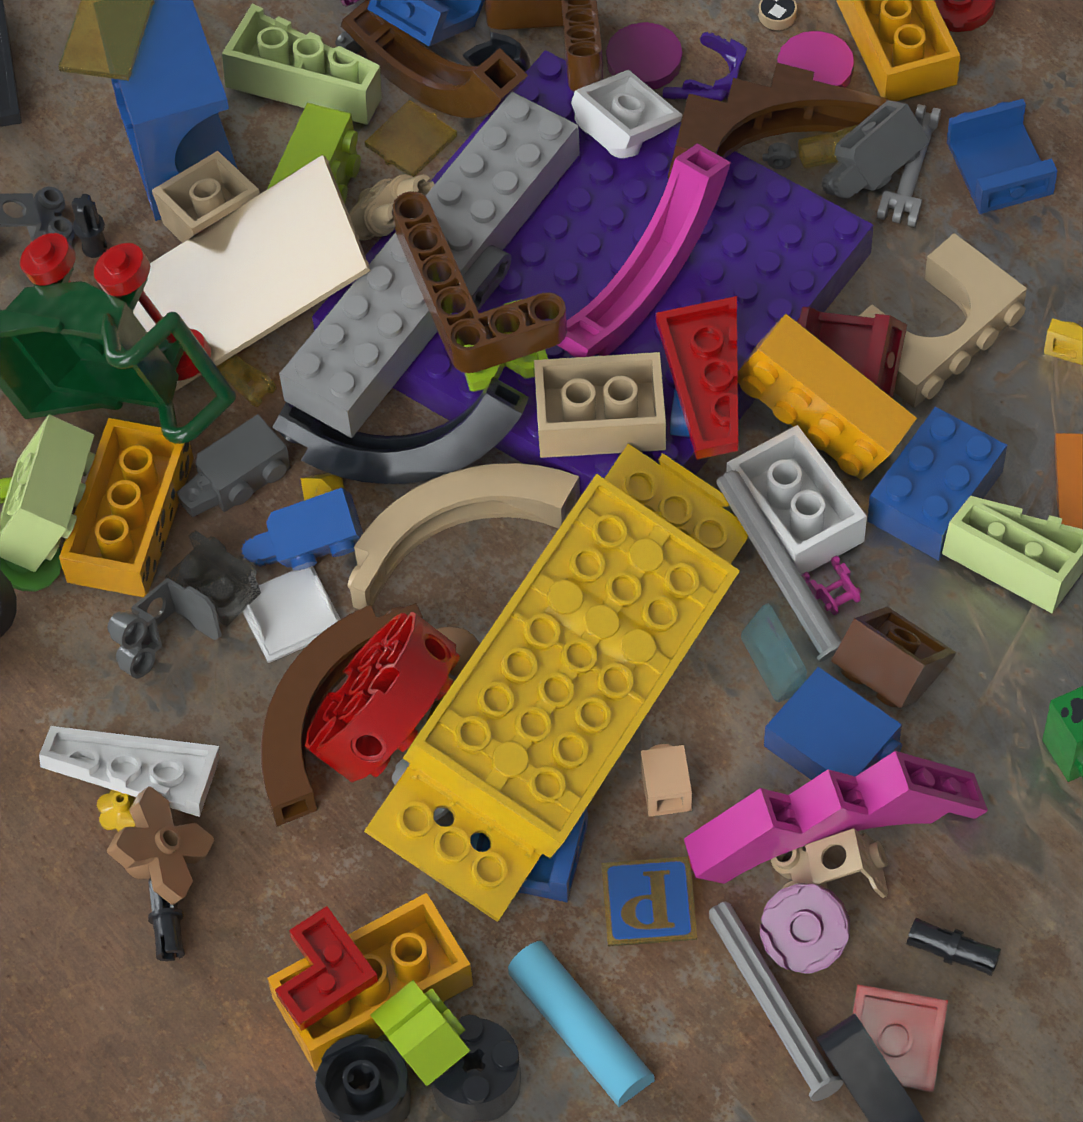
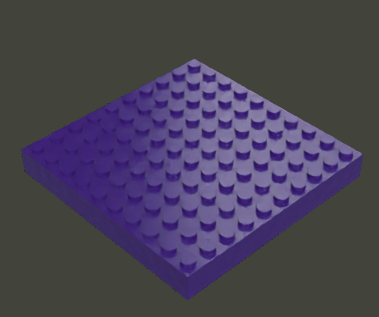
M545 50L525 72L528 75L526 80L514 93L577 124L575 112L571 104L575 91L568 87L566 61ZM501 104L489 113L431 180L434 184L437 183ZM681 122L644 141L639 153L627 158H618L611 155L604 146L591 135L584 132L578 125L579 156L503 249V251L511 254L510 268L502 282L478 310V313L503 306L505 303L549 292L560 296L565 302L567 321L597 297L627 261L647 229L660 203L669 180L667 177ZM736 151L725 158L731 164L724 185L699 240L679 274L644 321L622 344L609 354L623 355L660 352L666 420V450L642 451V453L658 464V459L663 453L695 475H697L710 457L696 459L690 437L670 435L675 385L656 324V313L737 296V361L739 369L758 343L785 314L797 321L800 318L803 306L825 312L871 254L873 224ZM396 229L387 236H382L365 255L369 264L395 234ZM355 281L329 296L312 316L314 331ZM438 331L392 387L449 421L471 406L484 391V389L474 392L469 390L464 372L457 370L453 366ZM557 345L545 349L548 359L575 358ZM505 366L498 380L529 398L516 424L495 448L523 464L559 469L579 476L581 497L596 474L605 478L621 453L540 458L535 377L526 379ZM739 383L738 421L756 400V398L747 395L741 389Z

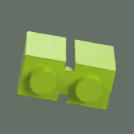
M414 980L370 1014L426 1086L431 1084L470 1051L459 1037L466 1031L465 1028L432 988L424 994Z

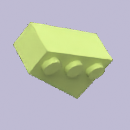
M970 496L949 522L942 554L1046 611L1053 613L1083 573V529L1061 524L1062 518L1049 515L1048 520L1023 515L1022 508Z

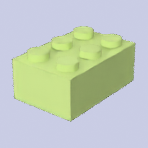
M50 414L47 416L16 463L0 515L1 558L33 572H36L44 559L50 561L53 559L59 547L61 537L67 539L76 523L77 516L71 513L73 507H77L86 488V484L81 483L82 476H86L95 457V453L90 452L94 434Z

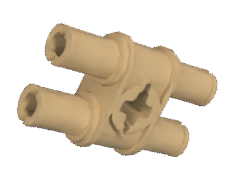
M402 174L397 175L393 179H382L372 188L361 191L358 203L348 213L358 239L363 241L369 240L374 236L382 237L390 234L395 229L394 200L399 195L410 191L420 192L426 196L435 185L434 182H427L430 178L425 174L416 177Z

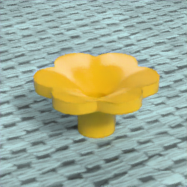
M112 789L110 793L100 796L97 800V808L101 813L99 817L101 826L106 830L116 829L118 832L124 827H136L129 810L136 797Z

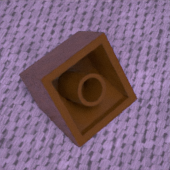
M887 606L854 618L831 662L842 668L841 673L847 679L858 684L864 683L877 692L876 697L881 702L901 709L918 701L951 662L956 652Z

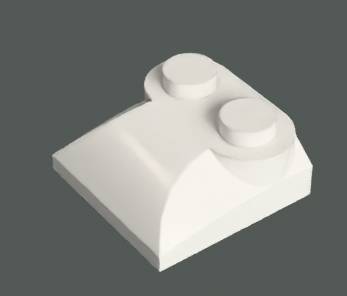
M629 70L575 90L571 101L576 123L584 132L591 135L604 146L611 155L618 158L637 155L644 141L679 123L683 117L678 110Z

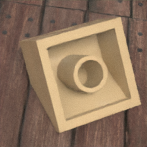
M219 151L152 189L163 224L182 243L260 194L259 189Z

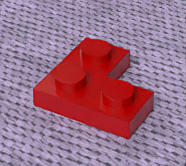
M326 906L289 930L291 939L311 966L276 988L275 992L297 1026L303 1031L377 983L378 977L331 910Z

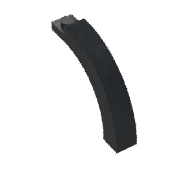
M492 377L481 395L460 415L440 426L419 433L384 436L357 431L350 438L287 402L272 428L279 431L286 440L308 447L301 461L319 470L360 482L406 484L440 477L464 468L481 458L510 432L522 415L529 397Z

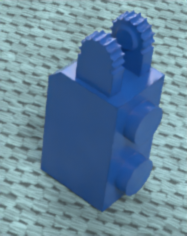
M339 488L271 512L266 521L268 532L256 535L253 539L245 540V543L242 544L241 554L244 555L243 558L254 563L256 566L261 567L266 566V564L271 565L279 562L287 568L292 567L296 571L314 566L317 563L316 558L330 553L332 557L352 553L355 551L354 546L363 534L352 495L344 488Z

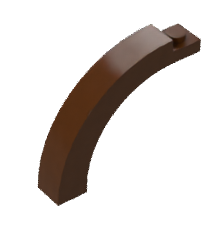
M370 0L362 2L342 19L340 27L367 52L366 59L380 65V73L419 102L448 115L460 118H477L487 115L501 104L511 92L518 89L528 76L501 48L477 67L451 62L430 51L406 32L369 11L367 8Z
M417 603L407 607L399 606L392 608L384 616L378 618L371 605L347 615L314 638L286 670L269 704L261 741L263 779L276 826L317 811L313 790L306 775L305 743L307 731L327 693L332 692L347 676L343 670L358 651L393 617L403 612L409 615L413 611L423 619Z

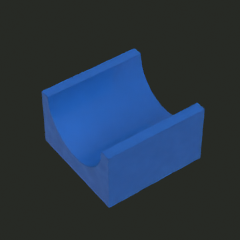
M110 0L94 5V10L116 103L155 221L161 220V216L152 189L216 151H219L237 168L218 114L229 109L228 100L193 0Z

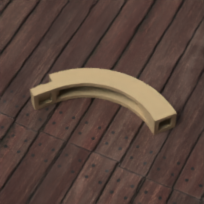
M519 463L489 464L450 472L412 489L386 508L370 524L354 546L357 566L351 572L348 580L353 607L360 610L368 605L372 606L387 579L404 557L419 544L447 528L478 519L510 517L537 521L559 529L580 498L579 476L539 465Z

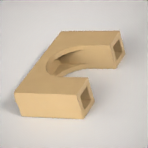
M955 233L927 256L925 280L957 304L963 311L966 321L956 331L940 337H923L906 331L894 392L914 408L925 398L932 399L941 390L946 379L953 373L955 375L960 374L968 366L973 355L980 349L987 350L995 342L999 332L1007 325L1014 326L1022 318L1026 310L1024 304L1027 288ZM872 304L859 316L875 318V314L884 313Z

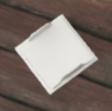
M313 566L302 570H293L235 595L268 663L305 648L328 627L341 620Z

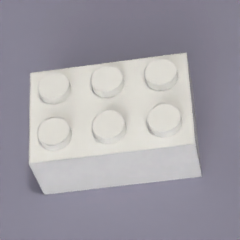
M798 425L727 462V472L731 470L739 472L801 575L816 569L830 561L834 556H839L865 541L866 514Z

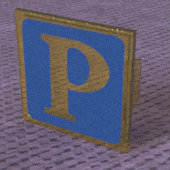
M689 856L601 863L608 946L697 940Z

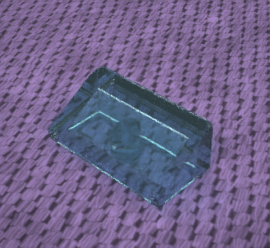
M768 603L763 605L743 629L741 639L772 697L776 702H781L791 698L806 681L807 670L772 606Z

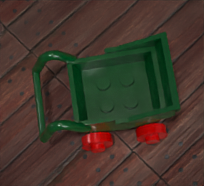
M48 233L33 240L21 255L20 267L35 285L33 287H25L5 310L0 309V389L25 419L100 408L119 410L123 406V402L158 408L163 436L172 443L183 444L196 439L235 401L236 393L212 361L211 347L204 336L198 330L190 329L177 312H169L163 317L143 289L148 281L147 277L151 266L149 259L138 245L133 243L118 244L101 255L94 267V278L104 290L102 291L86 282H71L69 280L74 270L73 265L76 253L63 235ZM138 301L156 324L148 332L133 313ZM201 373L217 396L188 424L178 427L175 408L172 402L177 381L187 380Z

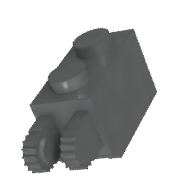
M887 100L836 144L834 155L839 163L830 169L829 173L825 174V177H822L823 181H821V187H823V191L826 194L850 199L854 193L857 194L862 188L869 190L879 189L891 180L892 174L902 165L911 163L920 155V150L930 140L908 104Z

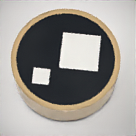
M795 0L760 1L759 20L765 27L772 30H784L794 24L797 17V4Z

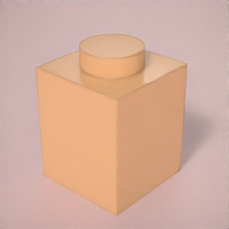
M658 744L649 750L640 751L641 774L648 817L692 811V789L684 745Z

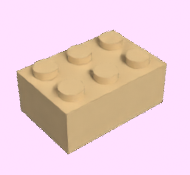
M660 352L534 360L540 458L622 453L627 444H630L640 452L666 450V420Z

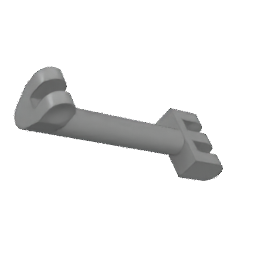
M918 104L915 117L930 140L932 132L938 126L941 109L933 107L932 113H927L926 106ZM929 143L920 150V155L914 161L905 165L897 193L883 192L877 212V219L885 220L888 209L892 208L894 209L892 222L900 224L905 211L909 212L907 225L916 227L922 208V199L912 197Z

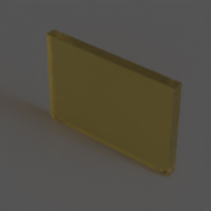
M81 0L61 60L59 61V71L129 81L155 0Z

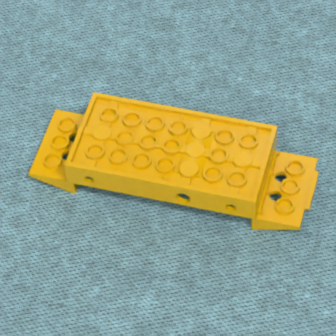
M627 444L605 478L598 474L594 476L403 757L405 761L410 763L364 830L365 833L497 922L540 856L544 854L551 858L564 843L740 572L731 563L749 536L738 518L723 508L729 506L723 493L663 453L658 459V464L630 444ZM438 808L450 810L454 818L453 824L447 827L438 825L434 820V811ZM475 833L487 835L490 840L489 850L484 852L475 850L471 845V836Z

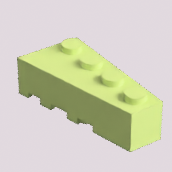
M253 3L222 52L225 87L303 108H305L307 103L351 113L352 121L367 125L382 99L380 65L341 46L332 48L324 44L322 37L315 33L309 32L305 35L293 29L291 22L280 16L276 19L264 15L263 8Z

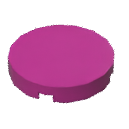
M822 31L803 32L791 37L781 47L777 58V63L813 71V80L839 87L844 86V88L850 84L854 72L853 53L846 42L834 34Z

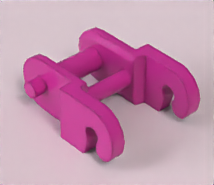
M836 555L831 558V563L840 580L824 587L822 584H817L814 579L810 581L808 572L801 575L815 599L821 598L825 604V610L830 611L833 615H837L839 613L838 607L852 599L856 603L861 601L860 588H856L850 580L851 571L845 563L840 564V559ZM843 586L846 592L833 599L829 592Z

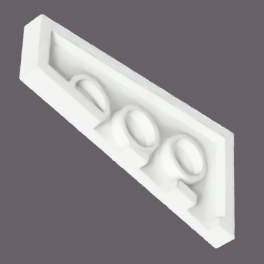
M50 726L39 753L41 768L137 797L145 788L151 786L169 801L170 808L198 817L201 815L220 759L219 746L56 726Z

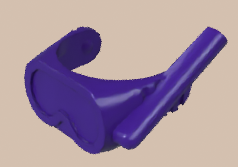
M704 32L700 37V42L702 45L718 52L725 59L729 66L730 74L716 80L713 86L689 79L684 81L682 87H664L662 92L663 98L687 100L688 94H693L717 101L727 100L733 78L737 79L747 47L732 38L728 42L726 41L727 39L720 38L721 36H716L712 32Z

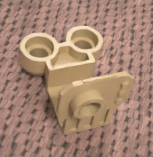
M854 828L806 844L805 848L800 847L792 850V857L787 862H782L787 853L771 859L772 866L778 873L787 879H792L783 888L797 883H815L827 888V882L861 871L869 879L876 893L882 898L887 897L888 894L883 867H886L888 862L882 844L879 841L874 842L865 832L860 834ZM834 845L844 847L846 851L845 862L836 869L826 868L823 864L825 851Z

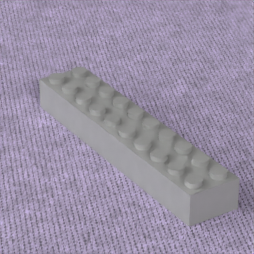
M514 92L507 96L426 195L462 277L488 246L494 245L501 250L505 248L579 156V130L577 124ZM396 232L369 264L371 271L353 283L279 373L284 401L350 438L355 435L438 331L399 243Z

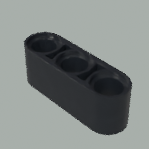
M855 1013L816 1037L869 1122H925Z

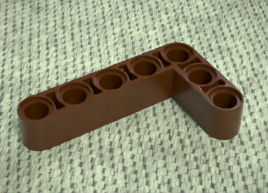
M485 0L486 22L488 27L492 29L509 30L563 26L568 87L571 90L575 91L603 80L602 45L597 0Z
M414 191L405 192L394 200L393 213L397 238L449 358L457 370L464 373H475L554 347L565 339L567 334L565 302L554 293H540L478 313L429 200L425 195ZM465 345H474L471 347H463Z

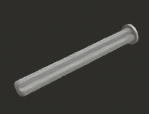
M736 470L726 472L717 479V485L818 650V661L821 662L834 656L842 641L739 472Z
M725 901L712 907L709 910L711 923L811 1089L809 1093L810 1099L812 1101H820L831 1096L843 1085L841 1077L832 1074L731 904Z

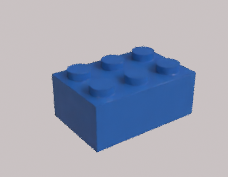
M935 406L870 494L867 522L939 561L943 556L942 551L949 522L970 496L984 499L1003 472L1007 444Z

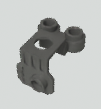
M44 187L34 197L32 193L0 194V227L27 226L31 241L44 234L59 233L71 245L75 236L72 223L68 219L61 217L65 207V200L63 194L57 188ZM8 202L21 205L23 207V216L14 218L7 215L3 210V205Z
M169 578L165 579L131 607L132 612L119 611L115 613L109 620L107 627L111 639L121 645L116 653V661L119 664V668L134 678L145 676L152 668L155 661V652L162 647L157 626L174 612L190 620L198 631L211 639L216 640L222 636L219 626L220 618L210 599L190 586L184 588ZM161 597L163 600L162 608L153 617L147 613L148 607L153 600Z

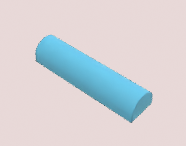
M542 941L528 945L512 959L508 966L509 975L618 1107L655 1081L654 1074Z

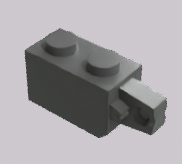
M257 414L197 454L195 464L198 474L176 492L178 501L192 517L217 505L223 512H226L235 505L245 503L254 492L268 483L278 481L291 468L287 446Z

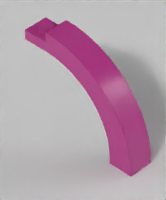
M698 143L675 158L660 203L637 246L618 273L598 296L566 321V337L557 346L574 357H591L596 354L607 356L635 331L666 293L694 249L718 200L731 162Z

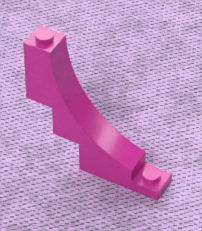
M894 751L856 777L828 769L789 795L759 788L685 837L684 842L689 855L688 862L695 877L725 884L751 868L781 854L853 828L861 831L891 825L931 824L947 813L976 819L986 813L988 809L974 773Z

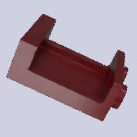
M803 306L800 318L796 322L893 398L908 324L891 315L875 314V318L820 312L812 307Z

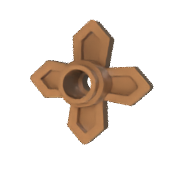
M148 786L137 795L129 809L136 827H124L116 833L107 849V853L120 863L132 877L137 879L151 878L153 891L168 903L174 905L186 896L193 882L186 863L196 864L205 858L214 842V838L196 822L174 827L169 801L154 788Z

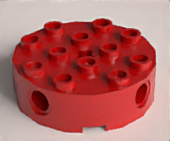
M413 611L409 615L403 612L393 617L369 639L343 670L349 677L342 687L336 692L327 693L307 731L305 747L350 782L363 779L369 774L375 778L378 777L385 770L391 760V755L397 749L404 752L410 747L418 735V730L415 727L427 713L434 700H440L452 686L453 679L448 675L460 659V655L456 652V644Z

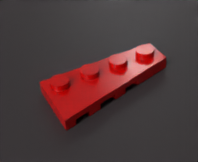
M737 296L657 312L656 324L696 459L738 451Z

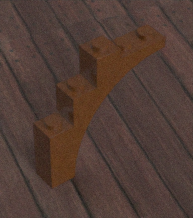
M776 63L770 87L733 78L727 103L688 94L667 178L670 177L675 158L697 143L725 159L742 146L765 137L792 132L813 131L850 133L889 99L813 80V71Z

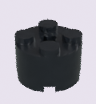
M468 1014L459 1018L458 1021L466 1030L459 1037L470 1051L430 1085L437 1105L449 1117L460 1122L486 1119L491 1121L498 1119L508 1112L519 1096L521 1084L519 1052L514 1039L502 1026L491 1020Z
M356 1034L340 1039L326 1050L316 1073L315 1086L321 1110L327 1122H403L408 1117L411 1104V1088L404 1058L392 1043L384 1039L381 1041L369 1038L368 1035ZM364 1085L367 1089L361 1090L358 1087Z

